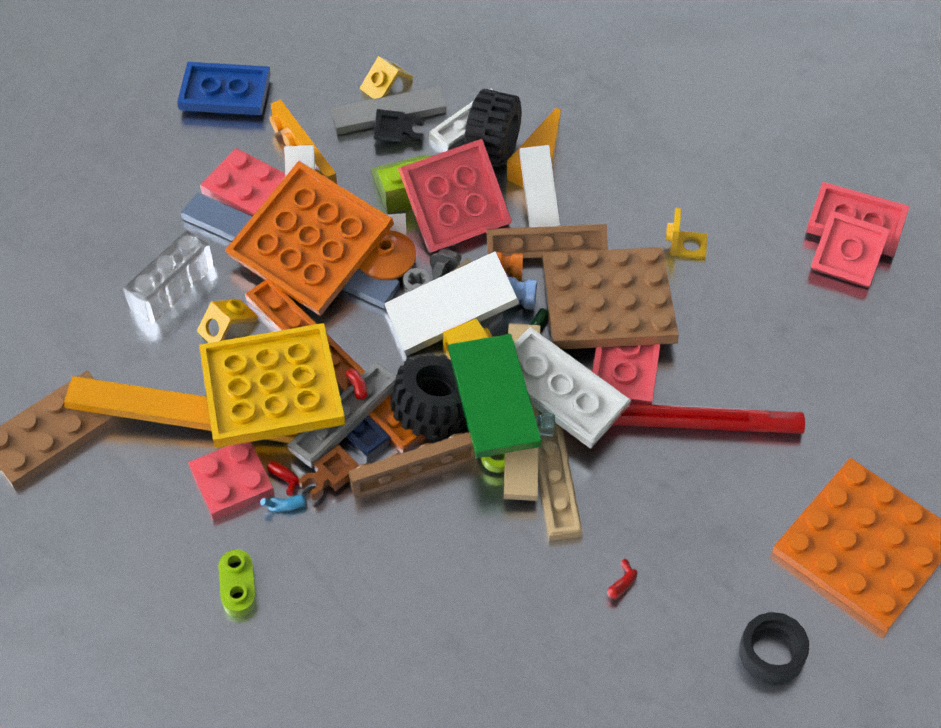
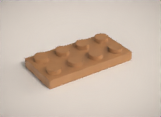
M88 370L77 376L95 379ZM69 381L0 426V472L11 486L16 489L124 417L66 409L64 399L71 382Z

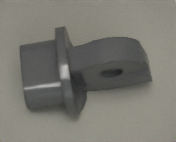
M441 249L439 253H434L430 258L433 280L452 272L460 265L461 255L447 249Z

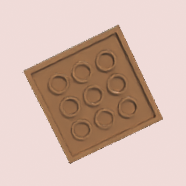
M662 247L542 253L551 340L560 349L678 344L679 333Z

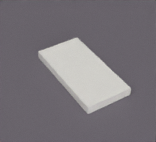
M493 252L384 304L403 351L408 356L442 340L443 332L475 318L481 322L519 304V301L496 252Z
M529 327L514 343L531 405L590 449L630 406L631 399L533 328Z

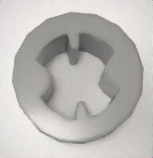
M422 268L408 270L403 276L404 292H410L429 283V273Z

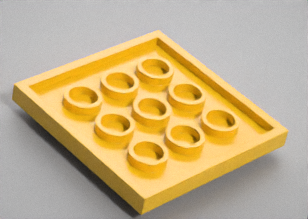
M324 323L199 345L215 448L346 425Z

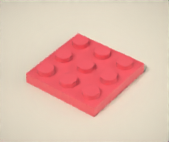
M483 139L398 168L428 253L486 233V229H496L512 223Z

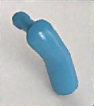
M303 494L287 499L271 498L268 500L262 498L260 500L262 506H267L273 512L292 511L304 507L307 503V499Z

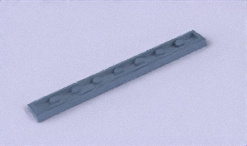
M198 192L181 212L182 219L231 241L252 218L248 214ZM359 268L342 290L385 309L384 303L392 300L400 288V281L396 279H374L363 273Z

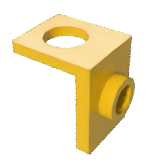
M378 56L360 89L373 99L386 97L398 75L410 80L414 76L396 63Z
M675 208L673 223H667L665 241H671L670 256L705 260L708 234L680 231L681 209ZM689 239L696 240L700 244V248L690 251L683 246V243Z
M240 299L211 301L197 332L209 343L223 341L231 324L256 322L258 315ZM212 319H215L219 325V332L216 336L211 335L209 331V323Z

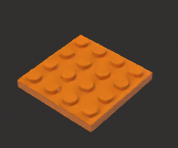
M298 161L225 249L227 256L321 316L375 249L376 245L394 225V222L388 215Z
M850 457L774 545L772 552L881 631L887 633L941 565V518Z

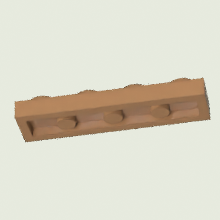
M606 223L486 229L487 255L493 252H502L506 256H511L513 253H523V258L543 257L542 253L608 250Z
M469 432L464 434L456 433L448 439L436 443H425L415 450L395 453L384 460L357 466L355 469L348 471L354 497L357 498L476 459Z

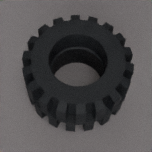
M484 88L478 93L470 108L465 128L464 145L483 139L490 162L494 166L504 167L515 149L522 117L519 96Z
M427 353V356L419 354L414 356V360L409 358L404 361V365H401L398 369L390 406L391 411L394 412L393 417L395 420L402 421L401 427L405 430L411 429L412 434L416 436L422 434L428 439H432L433 436H437L439 439L446 438L447 434L452 436L458 433V429L462 430L466 425V418L451 360L443 354L435 356L434 353Z

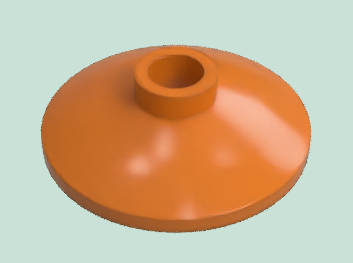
M389 230L359 268L363 273L374 279L392 280L399 278L412 269L415 264V245L406 235Z

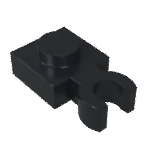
M377 109L373 139L402 143L403 135H407L413 141H421L423 134L415 133L412 127L415 125L423 126L424 119L414 117L408 121L404 120L405 112Z

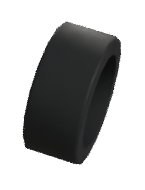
M768 612L756 616L747 624L740 641L739 655L744 668L751 676L764 683L780 684L791 681L799 675L809 654V639L805 629L797 620L783 613ZM767 631L778 632L786 636L795 648L793 659L783 665L769 664L760 659L753 649L756 636Z

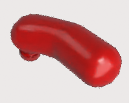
M349 369L345 376L354 387L355 397L358 400L366 399L368 391L364 379L356 369Z
M277 461L269 462L267 465L268 472L285 480L289 484L286 494L289 496L293 495L295 487L300 485L298 476Z
M626 559L621 561V566L625 569L626 574L607 590V594L611 599L619 598L637 578V570L632 569L629 561Z

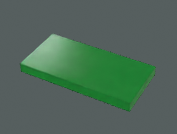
M512 334L448 344V351L475 458L541 447L542 440Z

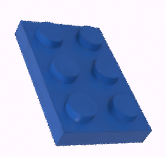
M187 62L177 101L178 109L183 111L262 115L271 75L270 67Z

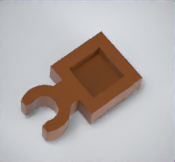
M337 445L313 463L315 473H307L300 478V488L303 490L309 485H316V488L310 491V496L313 501L318 500L323 496L328 485L336 491L350 480L348 471L355 469L359 464L340 445Z

